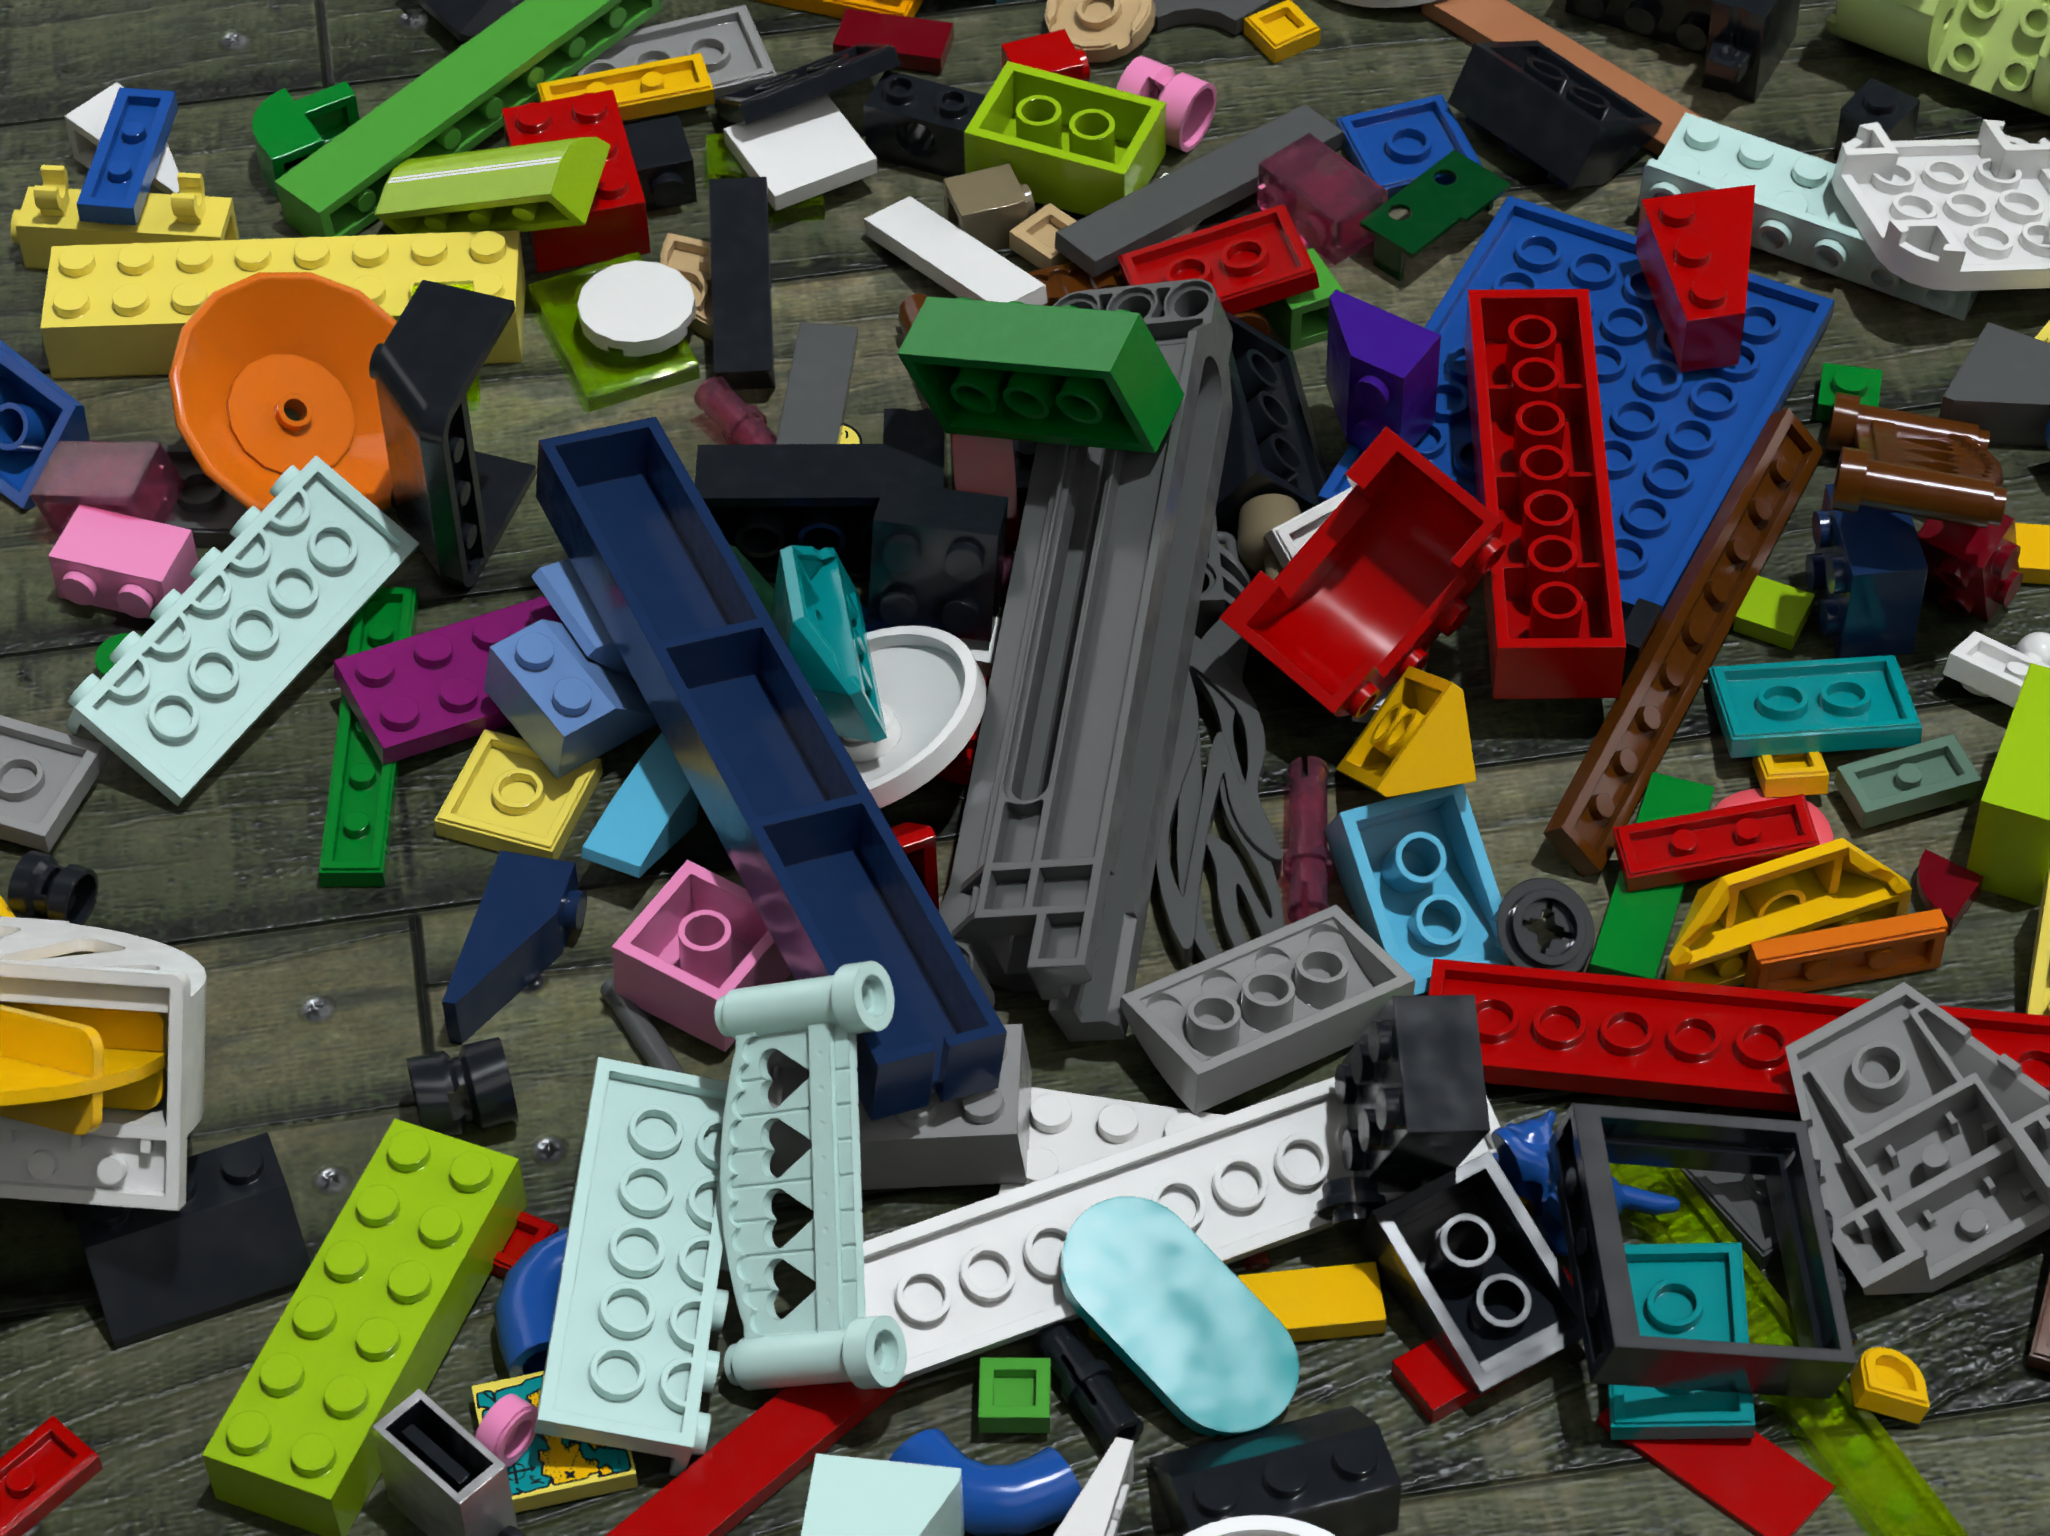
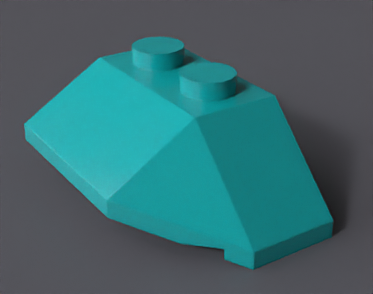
M797 545L781 549L771 611L773 623L837 735L874 743L886 739L887 733L859 594L835 549L825 547L817 550L812 546Z

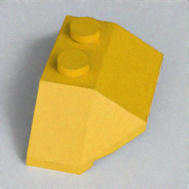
M1844 838L1722 876L1698 890L1669 954L1665 980L1723 986L1744 983L1750 942L1908 914L1912 888L1905 878Z

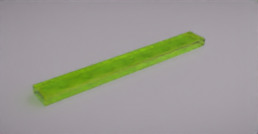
M1609 1163L1611 1176L1617 1179L1620 1185H1628L1658 1194L1673 1196L1681 1203L1678 1211L1657 1216L1628 1209L1622 1211L1646 1244L1737 1242L1679 1168ZM1742 1249L1749 1343L1799 1347L1793 1312ZM1844 1379L1830 1399L1764 1395L1872 1536H1969L1872 1412L1854 1407L1852 1389L1846 1379Z

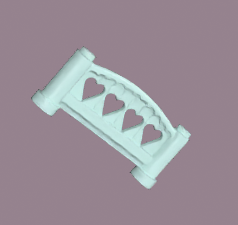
M875 961L845 964L839 967L834 975L732 989L725 996H721L715 1004L714 1018L719 1032L726 1037L734 1038L736 1042L723 1116L720 1154V1196L729 1272L740 1318L744 1326V1338L740 1339L736 1344L730 1345L726 1350L724 1370L730 1383L735 1386H741L745 1390L852 1382L860 1389L887 1388L895 1386L901 1380L906 1368L907 1348L900 1326L890 1316L866 1317L856 1034L885 1029L890 1023L894 1012V990L890 977L886 970ZM779 1050L808 1069L809 1078L777 1108H773L768 1100V1091L773 1079L768 1073L767 1062L770 1055ZM777 1120L783 1121L812 1141V1147L779 1178H776L770 1169V1161L775 1149L770 1143L769 1132ZM779 1190H783L814 1211V1218L782 1248H778L772 1239V1231L777 1219L773 1215L771 1203L774 1195ZM784 1260L816 1282V1289L785 1318L780 1319L774 1309V1302L779 1289L775 1285L773 1274L776 1265Z

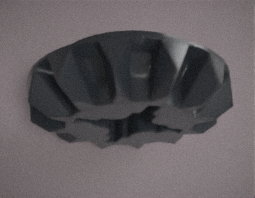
M1533 878L1517 884L1502 896L1503 900L1500 907L1492 918L1496 922L1498 935L1494 946L1503 949L1505 955L1510 960L1509 966L1577 972L1585 965L1593 950L1595 929L1587 905L1573 889L1553 879ZM1542 912H1544L1543 918L1546 919V929L1555 933V936L1561 939H1551L1544 943L1539 952L1540 946L1537 945V934L1528 931V927L1522 925H1531L1539 920Z

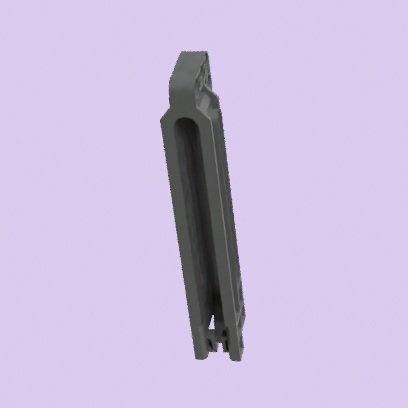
M1187 279L1077 291L1065 295L1053 305L1058 307L1071 305L1077 308L1109 311L1123 309L1140 313L1185 395L1156 453L1037 442L950 883L938 911L993 1008L995 996L990 983L1014 992L1038 991L1042 1000H1050L1048 1011L1069 1042L1126 1039L1128 1021L1120 1007V996L1133 991L1136 982L1233 411L1229 370L1233 329L1215 288L1210 282L1203 279Z

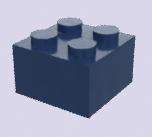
M1826 484L1822 510L1814 511L1812 516V532L1816 545L1815 553L1807 554L1805 561L1808 587L1811 591L1818 590L1821 599L1819 603V622L1822 634L1824 636H1832L1838 658L1913 653L1928 566L1912 516L1860 506L1857 514L1831 510L1834 484Z

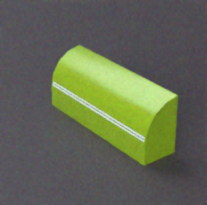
M580 137L407 159L391 172L384 185L375 216L397 234L510 230L527 232L585 225L611 145L598 137Z

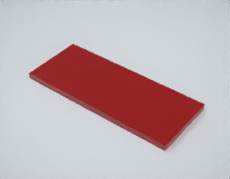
M1608 1406L1599 1415L1596 1423L1610 1433ZM1756 1431L1754 1438L1621 1440L1756 1536H1794L1835 1490L1833 1484Z

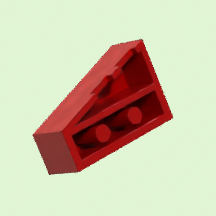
M1755 184L1641 199L1635 252L1680 372L1739 364L1746 313Z

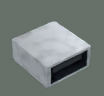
M420 1389L416 1390L372 1426L388 1501L427 1536H498L507 1526H514L518 1529L507 1466Z

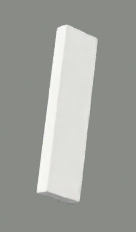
M911 196L864 218L866 236L957 297L1007 303L1018 301L1032 305H1044L1048 302L1046 285Z

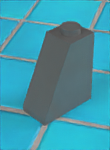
M1987 322L1943 395L1939 418L1979 424V429L1990 431L1989 445L2047 447L2044 434L2046 425L2050 420V343Z

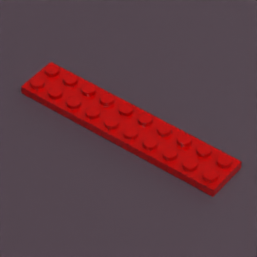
M1433 959L1428 995H1475L1485 1083L1800 1113L1785 1047L1872 1000ZM1939 1006L1970 1028L1974 1038L2001 1056L2003 1053L2008 1055L2021 1065L2023 1073L2050 1091V1016Z

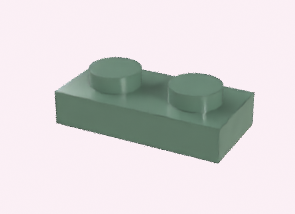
M1951 734L1837 766L1834 784L1861 829H1865L1979 796L1982 778L1955 735Z

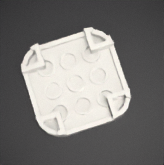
M1983 119L1977 139L1891 141L1879 122L1859 125L1856 137L1846 143H1842L1831 183L1835 195L1876 258L1892 274L1911 284L1942 291L2050 288V142L2044 137L2038 143L2030 144L2022 139L2005 135L2003 133L2005 121Z

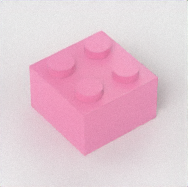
M686 860L612 946L616 994L629 999L644 1011L724 1052L729 1049L735 1039L722 1035L716 1026L714 1008L717 1000L721 996H725L732 989L784 982L791 974L747 889L689 860Z

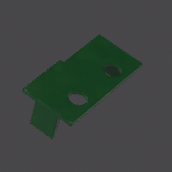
M1456 150L1451 151L1360 221V227L1375 235L1373 265L1396 280L1401 281L1404 277L1405 254L1413 259L1459 222L1467 223L1484 209L1491 211L1494 201L1511 189V183ZM1440 174H1449L1456 181L1450 185H1441L1434 178ZM1394 209H1405L1411 216L1405 220H1396L1390 217L1389 212Z

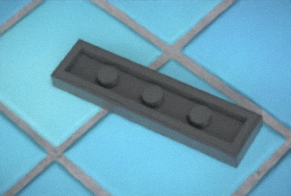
M807 322L799 323L776 444H840L857 349L858 327Z

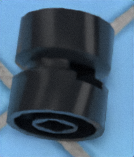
M499 1037L462 1045L458 1057L451 1058L443 1050L406 1058L421 1127L451 1137L463 1135L466 1124L472 1122L481 1130L519 1122L511 1077ZM459 1086H464L465 1094H447L455 1091Z

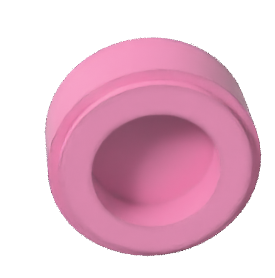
M507 1394L499 1399L486 1413L477 1429L475 1438L509 1467L516 1463L531 1445L536 1435L534 1428L538 1409L516 1394Z

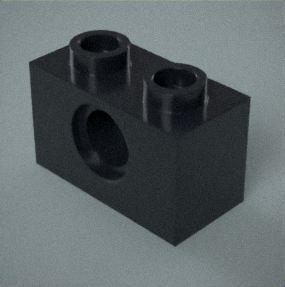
M887 70L883 73L863 105L866 145L877 159L948 178L965 174L964 131L986 95Z

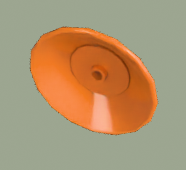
M259 272L214 291L181 328L168 375L176 427L203 473L245 508L250 509L252 506H255L262 512L275 498L269 491L279 477L291 465H294L301 471L317 455L381 511L391 507L393 485L376 381L370 377L369 365L377 344L386 341L397 321L360 290L311 272ZM284 408L294 410L299 415L300 421L289 419L284 412Z

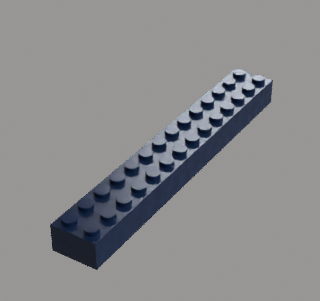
M657 417L539 440L536 498L794 979L801 980L834 975L842 965L865 961L879 963L890 977L894 990V1012L890 1023L881 1031L856 1034L858 1097L870 1120L874 1121L929 1106L930 1094L933 1093L937 1094L942 1103L998 1088L1007 1036L1005 1027Z

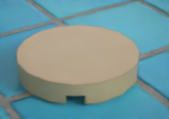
M1047 0L1044 19L1049 32L1065 29L1075 49H1083L1088 63L1108 62L1129 54L1145 41L1154 27L1156 7L1154 0Z

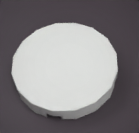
M635 260L614 264L594 274L582 287L577 303L583 334L597 348L609 352L608 346L614 349H623V356L632 357L661 353L680 343L688 334L687 327L692 320L694 323L696 315L695 297L690 282L678 270L658 262Z

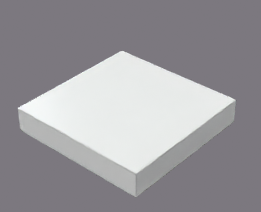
M827 94L748 124L737 123L724 128L725 144L750 177H767L768 202L775 211L878 173L876 156Z

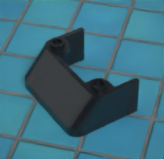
M422 279L386 341L377 344L370 359L369 374L371 379L376 381L393 485L391 505L397 510L398 519L409 535L420 543L418 547L444 582L469 588L478 580L537 474L536 465L474 450L466 395L514 313L515 305L513 300Z

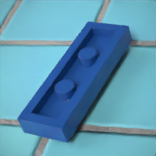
M119 87L76 204L80 221L137 226L178 111L175 91Z

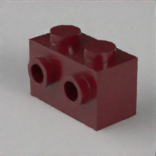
M2003 514L2000 526L1988 524L1986 529L1934 519L1926 520L1917 534L1928 566L1924 591L1935 596L1945 609L1955 615L1968 617L1972 614L1989 622L1999 604L2007 607L2012 602L2022 583L2023 574L2019 572L2018 563L2021 547L2017 545L2015 519Z

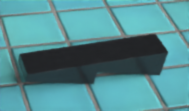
M767 177L709 179L713 352L716 390L776 388Z

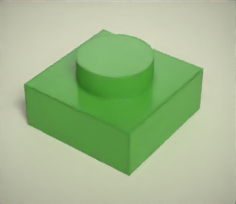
M980 1357L979 1433H1050L1051 1358Z

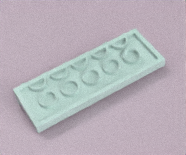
M1685 112L1658 160L1649 159L1644 167L1638 207H1640L1641 199L1755 184L1751 235L1752 247L1963 321L1979 291L1931 290L1911 284L1892 274L1876 258L1835 195L1831 181L1836 164L1816 156L1802 153L1764 138L1756 137Z
M317 455L301 471L294 465H291L270 489L269 493L275 498L262 512L255 506L247 510L230 531L235 540L222 553L216 547L211 548L190 573L196 581L183 594H180L175 588L172 589L150 614V618L155 623L142 637L135 631L129 633L109 657V660L115 665L101 680L93 673L90 674L68 699V703L74 709L65 727L74 734H77L82 727L86 728L177 807L410 558L420 544Z
M598 1057L593 1076L534 1433L671 1457L669 1472L671 1476H678L687 1469L691 1454L704 1455L709 1435L711 1414L699 1412L702 1392L713 1393L720 1359L719 1351L708 1350L710 1332L722 1331L729 1296L728 1290L717 1289L719 1270L729 1272L720 1196L721 1137L728 1081Z

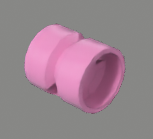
M1142 55L1135 58L1126 67L1116 87L1117 90L1166 102V144L1184 152L1193 150L1201 142L1210 126L1217 103V91L1214 84L1184 72L1175 75L1172 67Z

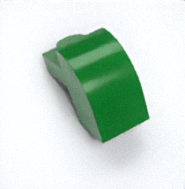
M346 81L295 101L288 91L283 88L266 98L255 111L252 120V130L260 173L264 182L279 202L274 181L360 120L356 94Z

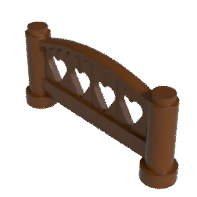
M1835 392L1824 448L1826 452L1840 454L1832 493L1831 510L1857 514L1860 506L1985 529L1988 524L2000 526L2005 510L2007 488L2002 487L2003 471L1998 460L1988 451L1990 431L1979 429V424L1860 404V396Z

